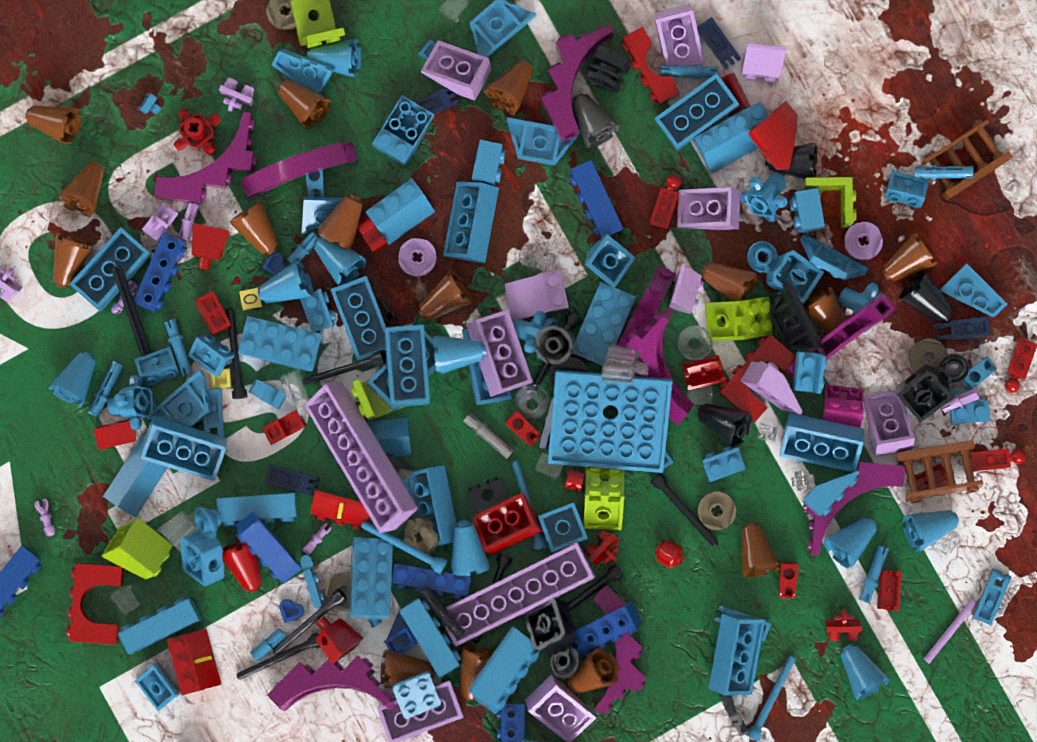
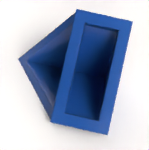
M398 612L384 642L390 651L402 653L417 644L418 641L401 613Z

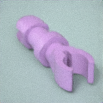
M131 280L128 282L132 296H134L140 286ZM119 296L120 299L111 308V312L115 315H119L124 307L121 296Z
M42 499L43 507L39 505V501H35V508L41 514L40 521H43L45 534L47 536L54 535L55 528L50 520L52 518L51 514H48L49 505L47 499Z
M328 522L324 523L317 534H313V538L302 548V551L307 555L331 531L332 526H329L327 530L324 529Z

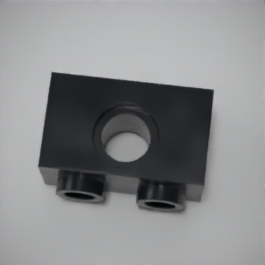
M496 476L487 480V484L482 487L477 484L468 488L470 492L466 494L475 515L510 499L502 478L497 479ZM489 489L493 492L491 500L483 499L482 493L484 490Z

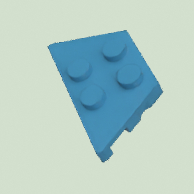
M495 0L470 22L478 55L489 58L534 19L537 14L533 11L525 10L518 5L510 4L505 0Z
M507 117L516 155L521 160L555 166L578 137L577 135L561 142L554 127L551 125Z
M805 233L800 240L810 262L815 267L830 272L835 278L846 280L864 276L869 269Z
M202 370L196 372L153 410L150 417L146 418L151 421L152 417L156 416L193 428L211 412L204 372Z

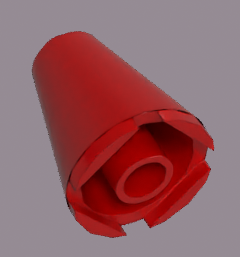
M239 539L232 545L228 544L222 547V560L244 591L254 592L260 589L259 585L262 584L258 556L251 553L247 547L249 544L247 542L242 543Z

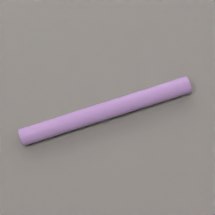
M971 599L924 657V661L930 664L977 605L975 601Z

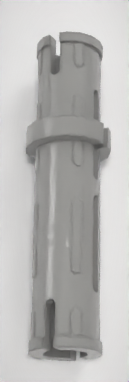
M472 413L464 419L463 422L472 428L477 436L487 441L505 459L514 451L499 436L492 432L486 423H482Z

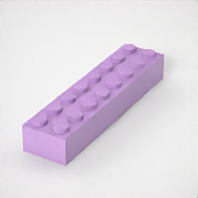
M342 381L326 383L304 406L378 531L384 533L396 530L418 508Z
M579 542L446 607L451 614L453 613L456 616V621L465 630L456 639L446 627L455 647L595 578ZM444 614L443 616L448 620V622H449L452 626H454L453 623H452V622L448 619V617Z

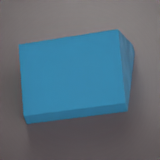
M605 234L588 250L585 265L606 283L615 288L635 257L608 234Z
M160 663L152 665L135 680L157 711H160L181 695V691Z

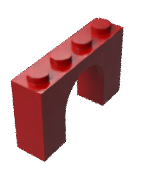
M771 334L760 339L757 343L759 348L755 352L751 350L744 358L746 363L743 366L738 365L732 372L733 378L730 381L726 379L719 387L722 389L719 394L736 409L750 413L753 423L760 418L768 407L749 391L747 385L740 381L752 361L758 363L760 361L770 362L776 365L790 380L793 379L786 368L796 360V356Z
M75 564L71 573V578L74 579V587L70 588V598H73L72 606H69L68 617L71 618V625L67 627L69 641L118 644L120 625L102 624L92 621L85 614L83 601L86 593L95 586H123L124 568L118 566Z

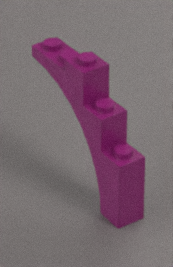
M611 25L600 26L589 35L588 33L581 35L578 40H575L572 34L570 36L564 35L556 42V49L563 63H556L548 70L549 77L556 91L546 92L543 95L544 97H541V101L561 142L579 135V129L573 116L571 105L575 78L583 63L595 51L596 46H600L614 37Z
M243 112L240 127L234 140L226 151L207 167L186 176L173 178L157 177L154 194L156 199L185 203L192 202L202 205V201L206 200L207 196L205 186L227 189L228 184L232 182L230 170L252 173L253 168L257 167L258 159L253 151H248V148H252L253 138L250 137V132L255 127V119L252 118V114Z
M660 265L658 266L603 374H625L635 355L633 351L626 347L630 340L627 336L634 328L638 330L642 324L646 327L652 322L676 275L675 273Z
M882 294L866 302L853 315L844 318L831 331L823 334L819 338L823 345L822 348L817 350L809 348L805 352L823 354L826 356V360H828L856 337L882 322L895 310V307ZM796 360L786 368L793 379Z
M670 306L664 312L662 310L659 311L654 318V323L650 322L646 327L642 324L638 330L634 328L627 336L630 340L626 347L639 356L635 362L637 367L634 372L640 377L672 379L664 360L662 346L666 325L675 312ZM672 379L669 419L678 425L689 414L694 403L681 392Z
M858 462L856 471L859 472L857 475L859 480L852 487L848 485L844 490L846 494L839 502L835 500L831 504L833 508L826 516L823 514L817 516L803 503V511H806V515L813 516V519L809 521V531H812L811 539L808 538L807 550H810V554H820L822 539L828 525L847 502L859 494L875 488L904 486L905 467Z
M607 585L593 597V600L605 615L627 605ZM627 632L621 634L623 638L615 641V659L620 670L617 673L619 680L615 684L608 686L604 696L594 707L599 714L602 712L606 714L613 706L611 702L615 698L619 700L626 693L624 690L626 687L632 692L634 690L638 692L646 684L644 682L646 678L630 663L632 659L636 661L641 656L642 652L640 650L643 647L628 635Z
M357 656L345 669L338 661L332 664L328 659L316 672L309 664L304 665L299 662L267 694L272 702L284 712L297 701L310 694L337 688L352 689L366 693L376 698L390 710L396 705L392 701L394 698L392 694L386 689L383 691L379 687L381 683L372 676L375 673L371 668L373 663L367 657L363 659L360 656Z

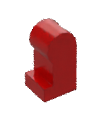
M368 216L359 220L357 229L373 254L388 245L385 238Z
M516 410L504 422L507 427L530 447L541 436Z
M568 469L563 488L581 492L585 473Z
M780 561L778 597L794 599L799 565L797 562Z

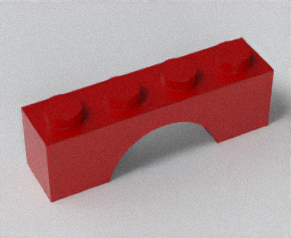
M641 27L623 37L621 47L625 54L629 53L631 56L634 70H639L641 74L639 78L644 87L648 86L652 102L654 104L657 103L660 107L678 97L680 91L672 77L656 75L647 66L646 53L650 49L652 42L644 28Z

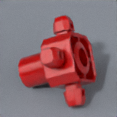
M185 108L179 111L178 115L183 122L180 124L179 132L183 138H178L174 142L175 148L178 151H182L189 144L192 150L199 151L203 148L207 155H213L216 152V148L213 143H210L215 139V131L212 129V126H217L221 121L217 113L208 116L209 119L206 120L202 114H194L192 116Z

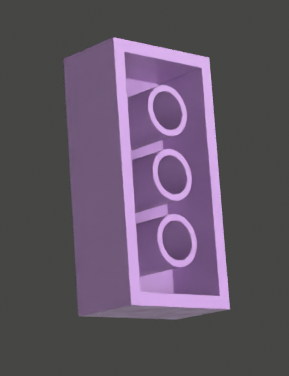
M509 310L466 324L471 340H479L482 345H486L487 356H483V360L479 361L490 397L533 383Z
M451 680L434 686L441 703L440 706L407 719L404 718L397 700L393 701L396 705L391 710L384 705L377 707L388 741L399 742L463 718L464 716Z

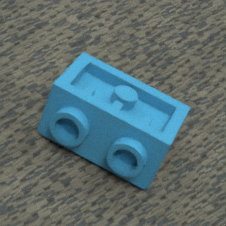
M892 170L884 199L906 204L910 207L921 208L926 197L929 180L924 178L915 179L913 175Z
M321 288L311 293V297L300 299L312 332H318L334 326L333 321L336 318L333 310H329L326 304L330 302L326 291L322 292Z
M204 334L196 337L188 356L217 377L222 374L227 361L234 358L235 354L230 351L229 347L218 342L213 335Z
M171 346L134 359L138 374L145 387L155 385L157 382L166 379H172L180 374Z
M797 351L792 389L821 394V390L824 387V370L827 367L826 356L820 353Z
M729 446L723 448V453L716 455L715 452L705 455L702 464L709 483L746 469L739 452V447L732 448Z

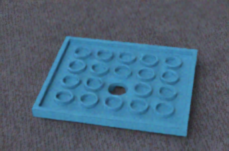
M556 370L548 464L663 473L672 379ZM606 406H615L618 409V414L611 419L605 417L603 409Z

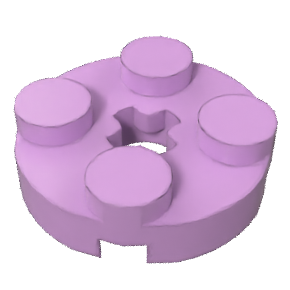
M869 222L854 224L847 230L844 237L845 250L851 257L857 260H870L880 252L883 245L880 230ZM863 236L867 237L868 245L864 244L861 246L858 239L863 238Z
M420 238L406 241L401 246L398 255L399 264L403 271L414 277L430 273L437 261L433 245L429 241ZM414 253H421L423 255L421 257V262H414L412 260L414 259Z

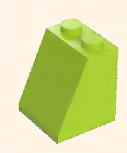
M137 517L118 528L103 552L102 557L144 579H148L159 574L162 569L160 566L169 558L171 554L169 551L173 545Z

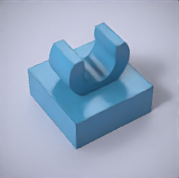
M148 93L138 110L145 114L149 110L158 114L161 107L154 103L157 97Z

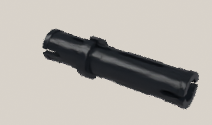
M429 586L419 593L440 618L441 624L446 626L456 639L465 632L456 621V616L446 609L430 590ZM430 599H433V601L438 605L441 611L438 610V608L433 604V602ZM444 614L448 617V619L453 623L454 626H452L448 622V620L443 616Z

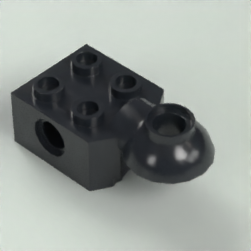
M947 354L939 361L936 368L926 364L896 386V395L921 423L951 401L949 384L959 383L968 376L970 370L969 363L960 354ZM951 364L958 365V368L955 370H950L948 367Z
M553 598L524 613L533 649L553 654L551 668L558 677L565 678L574 674L579 668L580 662L576 650L572 648L577 634L567 602Z

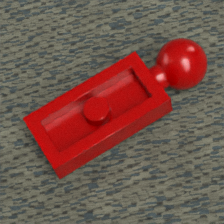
M671 174L666 178L667 189L661 187L649 225L668 230L679 193L674 192L681 184L679 176Z
M1021 337L1017 341L1006 374L1011 376L1004 384L1006 391L1009 393H1015L1019 390L1020 383L1018 380L1024 381L1026 379L1037 349L1036 343Z
M1009 448L971 452L969 454L973 472L1010 468V462L1020 465L1026 461V453L1021 449L1014 450L1012 454H1009Z

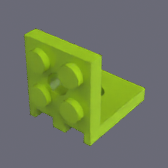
M330 0L290 1L300 46L307 45L308 48L322 45V41H326V44L340 41V37L345 35L344 28L336 29ZM311 10L318 13L316 21H311L308 17V13Z
M852 177L806 178L803 181L802 191L818 188L819 191H840L841 228H849L856 221V209H853V203L856 202V190H853Z
M769 297L705 303L708 341L745 340L770 334L773 335L772 322L769 315L771 309ZM722 316L725 318V325L722 324Z
M360 379L352 382L354 387L351 388L354 398L360 400L361 405L358 408L363 418L367 417L368 421H372L394 412L367 386L369 380L361 383Z
M586 467L584 529L622 530L624 470ZM605 511L607 514H600L599 512Z

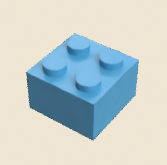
M480 140L472 175L473 182L485 183L494 187L496 182L500 183L502 169H499V166L504 164L506 150H503V144Z
M818 188L795 192L791 200H789L790 210L794 211L795 214L794 219H792L794 230H797L798 234L821 231L825 224Z
M574 502L538 516L551 553L588 539Z

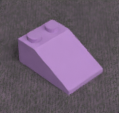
M690 4L653 13L665 65L696 66L697 64H705L694 12Z
M438 40L421 73L458 95L476 100L492 69L489 58Z
M747 43L743 53L741 76L745 77L746 80L755 81L756 78L764 79V82L769 83L779 80L786 47Z
M732 187L679 190L678 228L739 229L740 191Z
M681 266L669 304L672 309L691 314L692 310L696 311L699 300L695 298L697 291L701 292L704 281H701L702 275L687 266Z
M561 270L505 284L512 321L534 317L535 313L539 310L545 314L569 309Z
M752 361L740 381L782 411L801 415L802 410L785 376L778 371L779 368L770 362L766 364L763 361L759 363Z
M896 390L863 396L867 424L875 456L913 450L914 433L905 404L896 395Z
M553 674L525 699L528 711L566 742H572L596 719V716Z

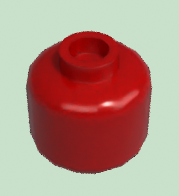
M671 540L661 541L655 550L657 561L668 568H674L676 565L680 566L685 557L682 555L683 548Z

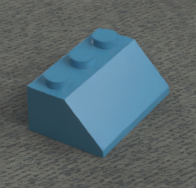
M411 178L368 209L366 215L385 238L388 245H390L435 211Z

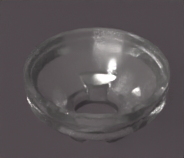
M697 325L689 326L679 335L678 348L687 359L701 360L712 349L713 341L711 334L704 327ZM692 338L700 341L698 349L694 350L689 347V341Z
M534 384L526 385L517 392L515 407L523 417L527 419L540 418L549 408V395L541 386ZM533 398L537 401L538 405L535 409H529L526 406L528 399Z

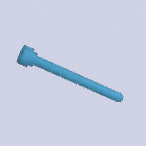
M515 460L512 462V467L520 493H524L532 506L520 464ZM541 533L534 535L532 543L534 551L549 547L547 540L544 539V536H541Z
M366 521L361 524L363 529L430 564L434 569L433 571L439 574L443 571L447 560L444 558H434L387 532L380 533L376 526Z
M790 655L787 658L755 725L751 729L748 728L749 733L745 734L746 736L758 742L762 737L761 728L796 660L794 655Z

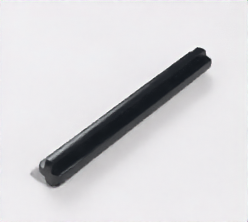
M116 266L112 268V272L140 354L146 356L151 353V349L123 268Z

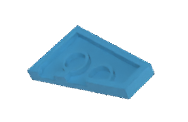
M283 48L277 53L272 63V66L291 80L320 94L335 70L334 67Z
M303 197L301 234L318 229L343 198Z
M967 263L940 289L941 292L993 318L1007 305Z

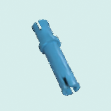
M661 64L660 76L693 77L696 80H700L701 78H711L716 73L718 74V66Z
M915 166V179L973 178V166Z
M176 319L164 322L169 335L168 342L172 345L181 377L194 374L182 341L184 338L183 335H180Z
M112 361L98 393L94 394L95 399L87 413L99 418L124 367L123 365Z
M877 545L867 578L863 580L864 586L858 600L870 604L874 590L878 587L877 581L888 554V548Z

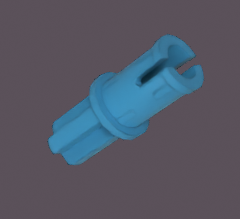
M310 232L301 244H297L298 247L287 260L290 263L297 260L301 261L306 254H310L309 251L319 237L314 232Z
M279 628L268 638H263V642L250 651L251 655L259 661L270 650L273 651V647L286 637L285 633Z

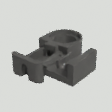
M720 695L733 728L736 727L739 736L748 734V729L744 720H741L739 713H737L731 695Z

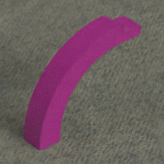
M340 142L313 149L274 163L245 177L241 182L247 198L263 195L269 190L301 176L333 166L355 162L358 160L352 142L343 144Z

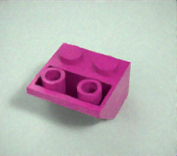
M825 384L821 420L860 428L864 414L863 389Z

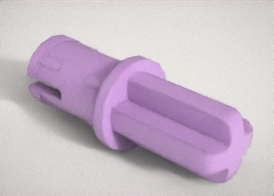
M188 203L184 219H181L182 225L177 238L190 240L193 223H195L199 208L198 204Z
M972 389L962 394L957 393L956 396L951 398V401L943 406L944 413L958 407L963 408V405L978 400L979 394L977 390Z

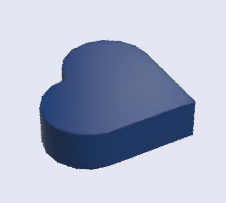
M273 252L269 255L262 268L275 276L285 269L283 256L279 252Z
M289 599L281 601L279 605L284 623L298 619L304 614V608L300 604H294Z

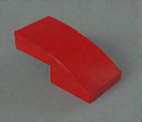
M299 409L263 427L262 430L270 445H273L307 427V424Z

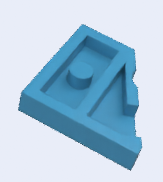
M950 387L951 398L956 396L957 393H964ZM979 398L963 405V408L958 407L950 410L951 425L991 421L989 402Z

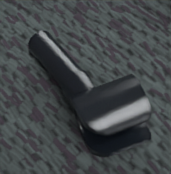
M380 299L379 302L385 312L384 319L388 325L391 326L389 320L393 317L398 322L397 316L388 309L384 299Z

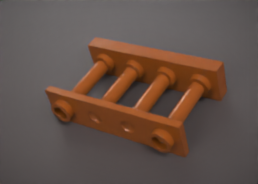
M988 119L984 122L982 120L977 121L972 125V130L936 153L932 150L924 156L923 166L929 162L931 165L941 166L937 157L946 152L955 166L964 167L952 148L962 142L978 166V171L973 174V178H961L962 181L957 185L955 182L952 183L950 178H940L946 186V192L942 194L946 201L1013 158L1009 151L1005 154L1002 151L1000 152L984 127L990 123ZM976 132L979 133L994 156L992 157L994 161L989 164L983 161L968 138Z
M973 439L897 453L896 463L897 465L902 464L905 467L911 492L906 494L905 502L918 503L924 498L968 491V493L979 491V488L983 485V480L975 481L969 457L970 452L975 447ZM959 454L962 457L967 483L956 484L950 460L951 455ZM934 458L943 460L948 486L937 488L931 463ZM921 461V463H924L929 490L918 491L912 466L914 462Z

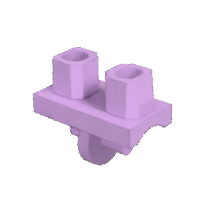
M228 78L224 86L221 85L219 88L221 94L232 98L230 100L225 97L223 103L229 105L228 111L232 112L234 108L242 109L243 105L237 101L252 107L255 89L245 85L241 93L236 92L238 81Z
M162 202L142 230L158 241L163 232L166 231L177 217L178 213Z
M12 267L8 270L0 269V287L3 289L0 297L5 301L11 300L23 289L15 283L18 278L13 275L15 269Z

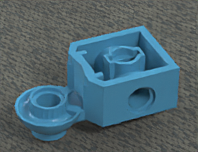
M765 241L754 243L747 253L749 265L755 271L767 274V285L781 294L784 289L783 283L791 281L802 304H804L824 273L794 250L778 256L776 249ZM759 253L764 255V262L758 259Z
M200 507L195 511V524L198 530L179 539L183 571L202 585L208 586L224 578L223 549L216 536L217 528L221 525V518L216 510Z

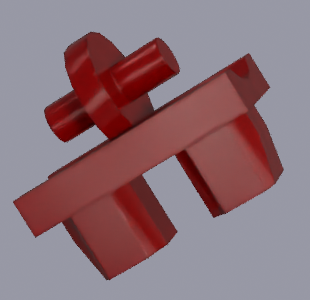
M603 530L597 537L602 542L597 549L591 543L585 549L589 556L588 559L596 567L602 561L607 564L611 559L614 562L618 560L614 555L619 551L616 546L620 541L613 533L610 534Z
M841 609V615H834V620H825V628L828 632L829 640L838 641L840 640V632H847V640L857 641L859 632H862L860 620H853V615H846V610Z

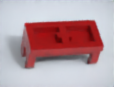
M214 291L196 299L195 305L211 335L216 336L219 332L225 331L231 326Z
M719 355L681 363L688 390L726 381Z
M131 419L95 427L93 431L98 450L135 442L137 435L136 431L130 427Z
M881 570L877 609L899 611L902 572Z

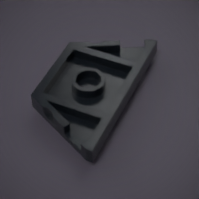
M791 281L783 283L784 289L777 296L775 305L771 308L769 315L785 347H797L799 349L814 348V350L822 348L823 345Z

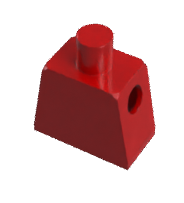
M193 223L192 255L200 258L199 269L209 270L211 260L220 262L231 235L230 231Z
M323 616L316 623L322 630L316 641L332 664L356 649L364 639L343 619L339 618L331 624Z

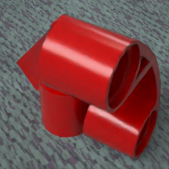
M787 101L782 103L770 116L747 133L760 149L759 152L768 163H772L776 170H789L795 144L798 115Z

